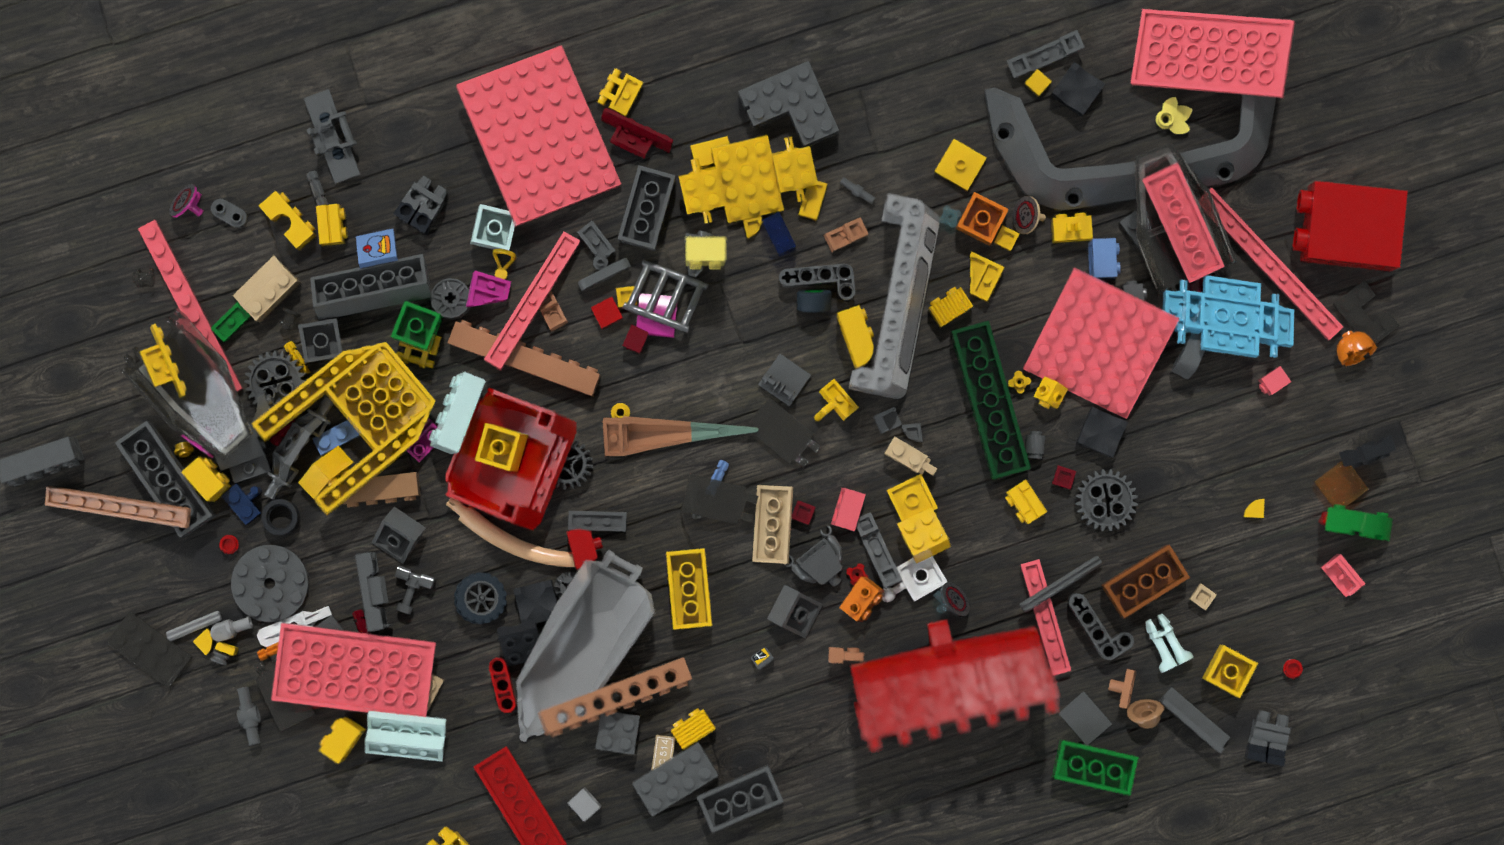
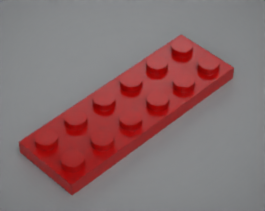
M507 746L474 766V769L521 845H568Z

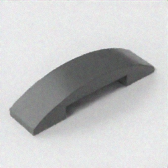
M1076 30L1026 54L1023 53L1009 59L1007 63L1013 77L1017 78L1055 63L1085 47Z
M871 512L859 517L856 528L884 588L903 581Z

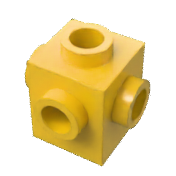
M1044 376L1033 397L1040 401L1039 405L1047 409L1049 407L1058 409L1068 389L1059 382Z

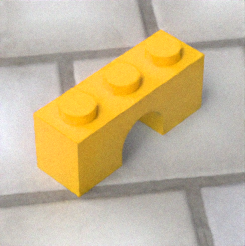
M275 191L259 207L273 222L283 216L290 218L291 227L284 235L300 251L317 236L313 232L315 228L309 221L304 222L301 219L303 214L296 207L292 208L288 204L290 200L283 192L279 194Z

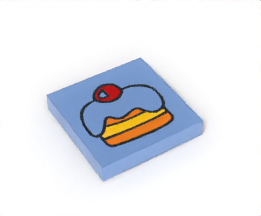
M393 229L356 236L360 268L398 260Z

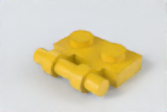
M615 68L612 75L609 74L608 82L604 90L602 89L599 93L600 98L597 102L604 106L607 99L612 101L609 109L626 117L644 83L628 74L625 75L623 80L619 79L621 71ZM616 84L619 86L616 94L613 95L611 94V91L614 85Z
M435 337L430 353L399 342V346L406 347L404 353L397 351V356L403 363L409 364L410 362L419 365L421 368L428 367L433 369L435 361L428 360L429 354L437 356L441 337ZM412 349L422 352V356L411 355Z

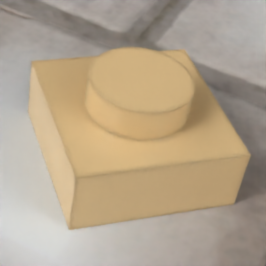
M1200 583L1189 600L1203 610H1206L1217 594Z

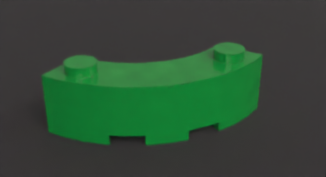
M1334 504L1333 508L1328 507L1326 531L1355 535V532H1359L1361 537L1390 541L1393 518L1388 517V513L1377 512L1376 515L1345 510L1346 506Z

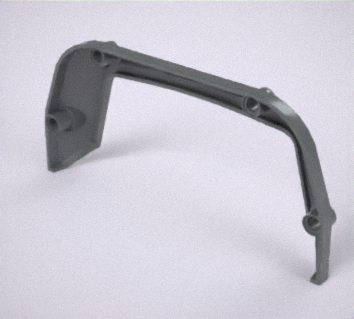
M997 88L985 89L992 137L996 149L1020 190L1026 196L1035 198L1039 206L1056 211H1070L1138 199L1137 161L1103 166L1057 168L1051 164L1020 97ZM1242 95L1239 132L1234 139L1173 154L1192 190L1237 181L1246 176L1259 164L1268 147L1276 97ZM1000 130L1007 132L1008 137L1006 139H1001L998 136ZM1164 156L1145 164V177L1170 166L1166 157ZM1220 169H1224L1227 172V178L1220 177ZM1145 188V196L1147 198L1150 196ZM1068 196H1076L1077 204H1071L1068 201Z

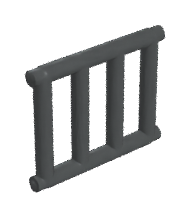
M643 260V269L628 302L624 303L623 309L688 333L689 322L702 292L708 288V284ZM650 270L661 275L646 309L635 306V303ZM671 277L679 281L662 316L654 313L653 310L667 278ZM687 283L695 286L696 289L680 323L670 318Z

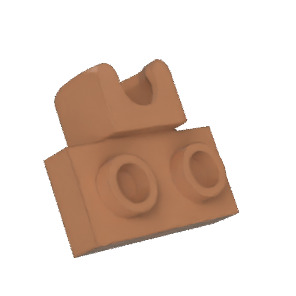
M829 647V663H843V660L863 661L864 653L860 652L859 648H847V651H844L840 647Z

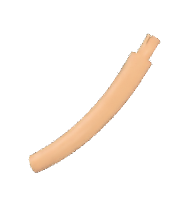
M450 498L446 503V506L460 516L458 520L470 530L510 554L545 565L576 567L572 552L552 550L528 543L500 529L472 506L467 508L460 501Z

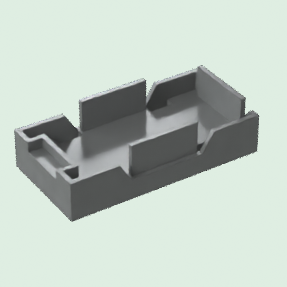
M376 552L357 554L355 557L368 631L388 628L392 623L388 624L386 610L377 606V604L389 603L385 576L373 577L379 572Z

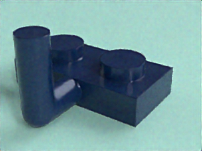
M235 484L222 497L243 523L248 525L261 514V511L252 500L262 490L260 487L254 486L250 489L251 492L246 495L241 487Z

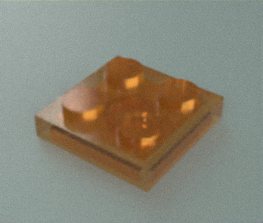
M1342 461L1314 481L1332 507L1334 504L1347 506L1369 490L1351 465L1344 467Z

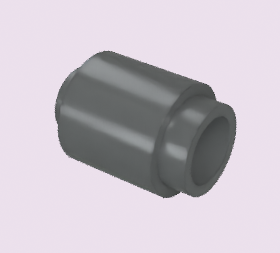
M1030 431V435H1026L1025 450L1028 458L1042 459V454H1044L1045 436H1042V432Z

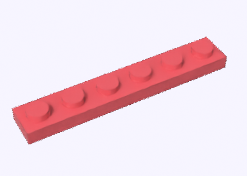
M1039 559L1020 564L1029 597L1047 587ZM1049 598L1034 607L1033 611L1050 669H1052L1053 676L1071 671L1052 601Z

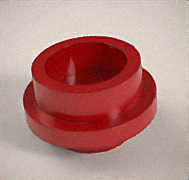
M226 535L220 540L219 546L225 554H233L239 548V541L233 535Z
M1290 659L1284 663L1283 672L1287 677L1297 678L1302 674L1303 667L1298 660Z

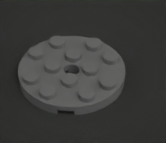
M264 545L248 551L241 557L232 573L231 589L235 602L245 614L259 621L275 622L288 618L303 605L309 590V576L305 565L294 552L282 546ZM268 578H272L275 581V586L272 589H268L265 585V581Z

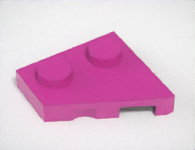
M474 271L466 307L506 301L511 281Z

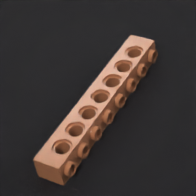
M683 657L540 711L538 716L545 735L551 734L553 737L563 733L562 729L569 727L572 730L580 727V722L587 720L590 723L598 720V715L603 713L609 716L616 713V709L623 706L624 709L630 708L635 705V701L640 699L642 703L653 699V694L659 693L661 696L671 692L669 688L677 686V689L685 687L692 677ZM666 673L673 675L672 683L666 681ZM648 680H653L656 683L655 689H650L647 686ZM631 686L638 689L637 696L630 694L629 689ZM613 693H617L620 696L619 703L612 701L611 696ZM594 700L602 702L601 710H597L594 707ZM576 707L584 709V716L580 717L576 714ZM559 713L566 716V723H560L557 720Z

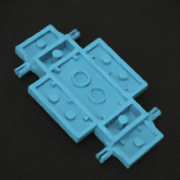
M1206 275L1203 278V293L1188 291L1187 280H1180L1179 291L1165 290L1163 293V310L1179 318L1174 329L1175 332H1178V344L1186 343V333L1199 334L1201 332V350L1254 358L1259 356V343L1270 346L1269 356L1273 358L1278 357L1279 346L1289 348L1293 346L1294 309L1280 306L1279 294L1271 295V303L1260 301L1261 283Z

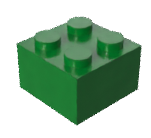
M404 301L391 337L396 341L430 353L443 316L437 312Z

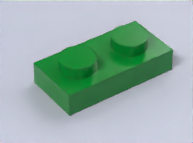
M237 302L210 329L223 342H226L252 316Z

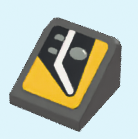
M764 647L754 654L751 660L759 670L774 660V657Z

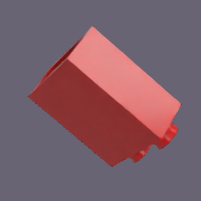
M1314 181L1308 185L1307 190H1300L1298 193L1297 213H1305L1303 228L1295 229L1293 251H1301L1300 262L1393 271L1400 268L1408 191Z

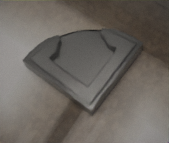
M921 423L901 425L904 434L910 440L923 442Z

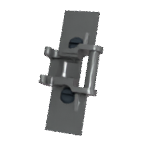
M329 89L304 98L314 128L307 129L308 135L313 138L316 147L314 148L315 154L318 156L325 155L335 184L360 175L351 147L357 145V141L353 139L346 120V112H337ZM338 121L346 139V143L341 144L334 123Z

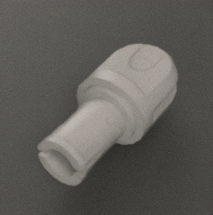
M248 616L234 622L228 619L216 623L211 628V637L217 642L235 638L237 632L253 628L252 620Z

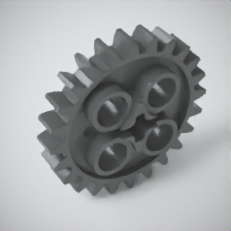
M278 350L273 352V356L270 351L266 352V357L260 354V361L253 359L252 361L255 366H248L251 372H247L245 375L250 378L244 381V383L250 384L245 389L252 392L248 397L256 398L253 404L257 403L258 392L269 388L273 391L274 405L272 407H274L289 395L284 391L286 383L291 386V392L303 384L306 380H303L302 377L307 373L300 372L304 366H297L299 360L292 361V354L285 357V351L281 352L279 356ZM280 365H284L286 367L285 375L280 374ZM262 370H266L268 373L266 380L261 377L260 373ZM288 376L292 377V379L288 381L280 382L278 384H272L265 387H260L261 383L273 381L275 379H281Z
M1102 469L1100 475L1094 471L1093 478L1087 475L1088 482L1081 481L1084 487H1077L1081 494L1075 495L1076 498L1080 499L1075 505L1081 506L1077 513H1084L1081 520L1087 518L1086 525L1094 523L1093 529L1100 525L1101 531H1104L1105 526H1107L1108 531H1112L1113 525L1116 529H1119V523L1124 526L1126 525L1124 519L1132 520L1129 513H1136L1132 506L1138 505L1133 502V499L1138 498V496L1132 495L1136 488L1129 487L1132 481L1125 482L1127 476L1124 475L1120 478L1119 471L1113 475L1112 469H1109L1107 474ZM1103 483L1106 484L1107 498L1111 499V502H1108L1110 517L1106 515V503H1102V499L1105 498ZM1113 484L1119 487L1117 495H1113L1110 492V487ZM1094 486L1100 489L1098 497H1094L1091 494V489ZM1115 503L1120 504L1122 507V511L1119 514H1115L1112 510ZM1097 505L1103 509L1101 516H1096L1093 512L1094 507Z

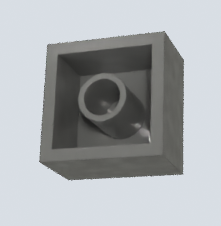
M337 318L298 325L305 363L335 358L343 352Z
M619 711L609 716H606L605 713L601 714L596 749L634 755L641 715Z

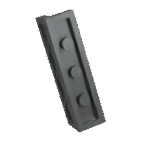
M1170 687L1158 702L1162 703L1165 708L1216 752L1221 753L1224 750L1223 746L1230 737L1174 688Z

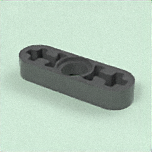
M624 258L577 283L581 291H585L629 269L631 265L628 259Z

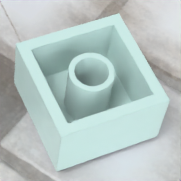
M480 204L470 244L489 249L509 251L515 227L510 212Z

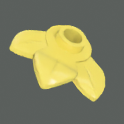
M1176 97L1169 98L1163 103L1162 111L1157 114L1156 124L1162 129H1169L1174 134L1187 133L1190 131V128L1185 121L1190 117L1192 109L1187 106H1178ZM1162 117H1167L1168 123H1164Z

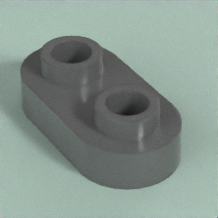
M217 199L211 205V212L217 218L236 228L246 225L248 221L247 213L224 199ZM223 205V210L219 212L217 210L218 206ZM236 214L240 215V219L238 221L234 220V216Z

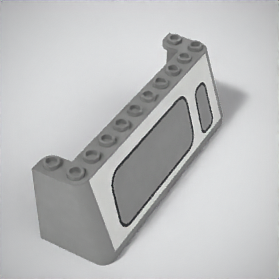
M888 194L881 222L901 225L902 228L874 370L868 368L852 370L848 390L900 399L907 392L940 218L937 213L920 200Z

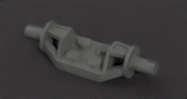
M324 396L317 410L313 411L308 408V414L292 422V426L287 434L281 439V443L272 453V472L269 471L267 474L273 480L263 493L265 496L275 500L282 486L286 485L291 488L292 485L290 483L299 472L297 468L292 466V463L298 459L300 450L308 443L310 434L320 438L327 424H331L326 416L334 403L328 397Z

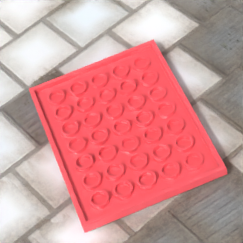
M562 45L456 84L457 91L515 226L621 186L620 179Z

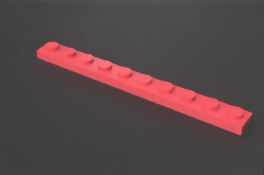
M1213 188L1209 189L1198 200L1201 207L1327 340H1330L1343 328L1340 322Z
M153 220L138 228L186 323H189L224 363L234 393L242 390L243 387L215 333L210 329L211 325L156 220ZM201 350L224 397H229L219 369Z

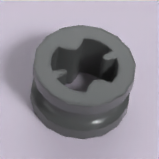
M213 651L214 657H211L210 660L222 665L228 664L226 660L230 658L229 655Z

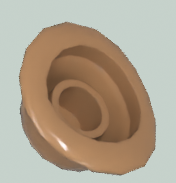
M1150 699L1138 700L1129 706L1127 716L1142 728H1153L1160 721L1164 705Z

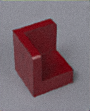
M631 325L622 346L641 355L644 348L643 345L649 334L648 331Z

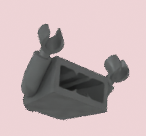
M827 525L830 532L824 534L820 529V534L824 538L796 560L797 564H795L794 557L789 555L792 563L784 565L791 567L792 571L803 581L813 584L818 582L821 585L828 581L832 586H836L841 582V578L837 573L842 570L840 564L843 560L842 547L836 537L831 535L832 529Z

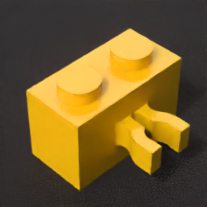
M1076 213L1075 217L1059 214L1055 215L1056 218L1051 220L1053 243L1091 241L1093 239L1091 216H1086V213Z

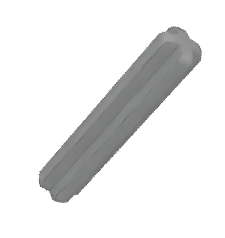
M215 611L166 632L169 641H173L222 620L219 611Z

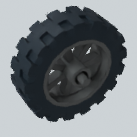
M482 572L471 574L462 579L454 593V605L457 608L458 614L464 620L473 624H485L497 619L504 611L507 602V594L502 582L500 583L497 577ZM476 584L478 594L470 590V588ZM481 584L489 587L484 593L481 592ZM492 590L494 598H487L486 594ZM467 592L473 595L474 599L466 601ZM485 601L494 602L490 609L487 607ZM473 602L477 603L474 611L468 606V604ZM480 603L482 604V606L484 607V609L486 610V612H483V613L477 612L478 609H479Z

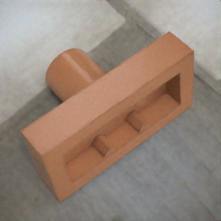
M1127 669L1124 682L1110 680L1109 691L1122 693L1119 707L1128 709L1130 706L1137 672L1135 670Z

